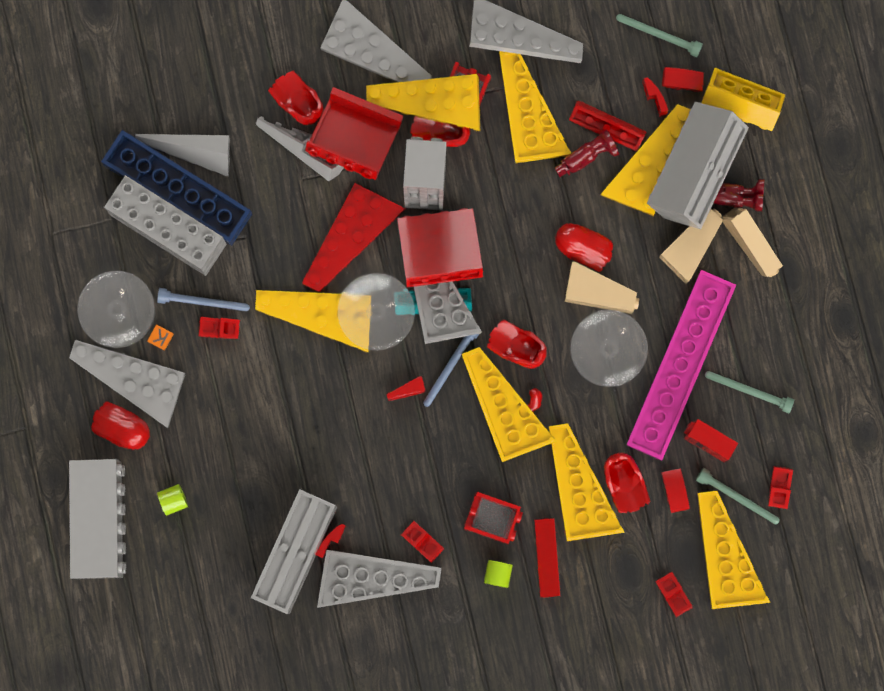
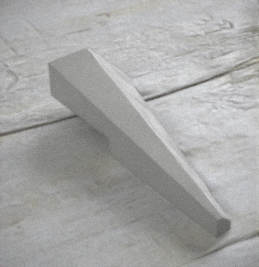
M262 116L257 118L256 125L327 181L338 176L343 170V166L331 164L326 159L311 156L306 152V143L310 141L312 134L296 128H292V130L283 128L279 122H276V124L269 123Z
M135 135L136 139L151 148L166 152L169 155L192 164H197L224 176H229V135Z

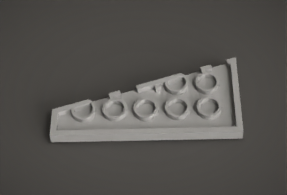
M342 0L322 43V51L394 82L432 78L425 69L347 0Z
M473 0L469 47L581 63L583 43L489 1Z
M453 281L414 286L425 344L482 333Z
M75 340L69 357L71 360L165 427H169L185 377L184 372Z
M326 550L317 608L439 587L441 568Z

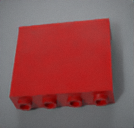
M333 87L330 99L310 141L306 143V152L311 156L326 159L331 164L343 166L348 171L360 173L367 179L372 178L376 180L402 125L403 115Z
M462 208L458 211H442L435 214L425 213L420 216L397 218L407 287L483 277L473 209Z

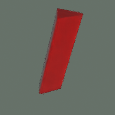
M579 100L569 118V121L597 134L607 130L613 141L634 151H638L646 134V131Z
M554 518L534 520L540 598L560 596Z

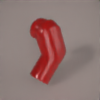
M533 388L529 392L531 399L527 406L532 412L539 409L542 402V393L537 388Z

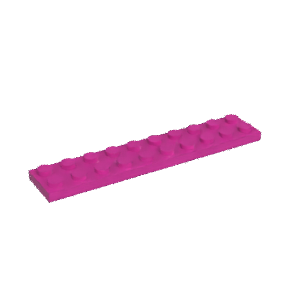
M703 270L700 271L626 444L627 446L661 461L663 460L736 284Z

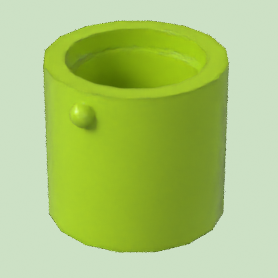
M179 484L157 492L158 499L166 516L188 507L187 500Z
M488 560L484 583L508 588L513 565Z

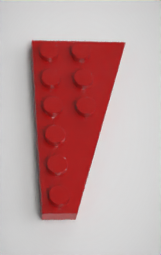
M354 183L302 284L320 293L336 275L346 268L356 256L370 245L406 209Z

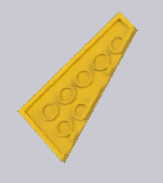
M499 51L515 163L569 155L571 151L567 147L521 54Z
M477 74L366 86L367 101L388 110L480 131L479 80Z
M677 104L601 193V196L654 216L655 210L647 204L649 196L657 183V179L665 166L666 160L670 156L673 145L677 141L681 128L685 124L691 109Z
M256 290L255 309L257 311L367 353L369 352L371 295Z
M480 347L462 354L502 462L557 442Z
M569 425L549 426V433L557 441L552 443L551 446L566 540L572 541L624 533Z
M718 491L697 493L711 609L770 603L746 550L736 533V529L727 514Z

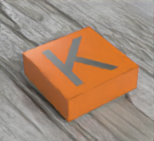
M156 325L147 342L165 351L174 334Z

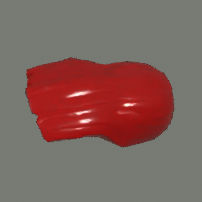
M294 70L276 79L272 88L270 87L268 90L278 105L303 125L314 124L323 113V104L316 91L307 86Z
M417 116L414 117V123H412L410 130L411 137H421L425 141L439 138L446 142V147L462 146L468 141L470 136V128H463L454 124L441 123Z
M572 223L564 224L558 229L555 235L556 246L571 260L598 272L602 271V267L611 261L613 243L605 236Z
M505 319L500 321L489 335L491 338H489L487 348L503 359L517 363L525 368L533 369L539 367L547 356V348L539 337L531 331L520 329Z
M110 402L103 403V406L94 412L91 429L98 436L119 447L132 450L140 449L147 443L150 437L149 427L144 420L134 413Z
M626 453L611 455L605 461L604 473L606 484L618 512L627 513L628 511L635 512L640 510V507H644L645 503L649 504L651 502L640 469L634 459Z

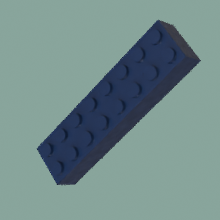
M123 130L101 161L106 168L122 178L126 175L213 230L231 246L252 216L250 209Z

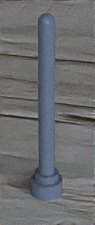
M159 288L157 303L162 304L175 301L240 311H248L250 309V306L246 303L173 294L165 288Z
M479 334L465 336L425 398L424 406L428 407L431 405L470 341H473L474 338L477 339Z

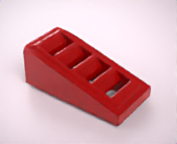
M422 376L388 393V401L424 393L425 387Z

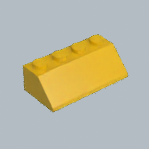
M714 68L701 103L733 111L743 122L752 123L761 129L772 131L781 112L785 94Z

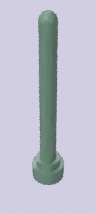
M622 14L616 16L617 21L683 47L694 57H698L703 43L691 41L690 43Z
M710 371L705 373L707 379L778 405L783 412L788 414L794 404L795 399L789 397L781 399Z
M703 467L698 474L697 482L702 485L710 484L773 524L779 523L780 520L777 516L713 478V475L706 468Z

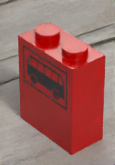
M699 419L695 422L691 421L684 431L686 434L685 440L722 462L730 459L738 445L736 441Z

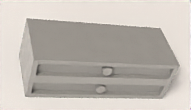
M695 102L685 124L681 128L679 137L673 145L670 156L665 162V166L657 179L647 204L664 219L701 229L749 127L733 111Z
M411 137V140L407 139L403 184L405 208L443 211L446 142H443L442 139L432 138L431 141H425L421 137Z
M126 175L104 207L112 217L205 276L227 245L222 236Z
M117 459L69 460L71 579L123 578V574H126V562H123V554H126V543L122 539V535L126 533V525L122 523V515H125V504H122V496H125V484H122V477L125 476V466Z
M299 489L251 596L252 599L283 613H291L316 557L315 554L336 512V505Z

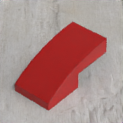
M665 67L663 70L662 86L677 90L686 89L701 92L704 73Z
M648 77L644 78L642 84L647 100L655 99L659 116L667 115L669 110L661 92Z
M200 317L198 336L238 339L240 320Z
M773 466L768 506L788 509L793 469Z
M681 468L662 472L670 512L690 509Z
M415 521L401 534L431 563L444 550Z
M341 524L331 531L321 543L315 555L324 558L330 542L339 543L346 525Z
M673 572L655 581L675 617L693 608Z

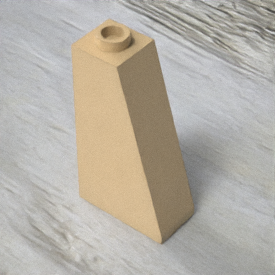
M733 208L721 217L723 224L759 273L765 277L776 275L779 272L778 269L783 265L747 209Z
M710 209L701 229L689 226L659 257L685 284L692 278L723 221L721 219L722 215L716 209Z
M572 262L565 302L630 314L634 312V309H638L639 298H636L637 292L577 262Z

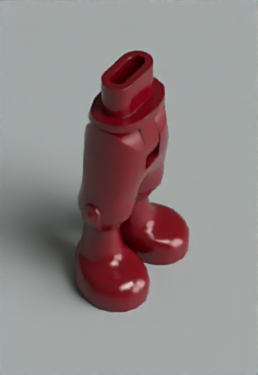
M604 130L591 142L584 143L580 148L567 155L565 159H562V164L556 166L555 170L559 177L565 174L570 175V172H577L593 162L599 153L607 151L612 156H618L619 152L609 132Z
M759 179L753 188H744L739 184L722 183L714 204L735 208L746 206L753 208L755 211L762 212L765 179Z

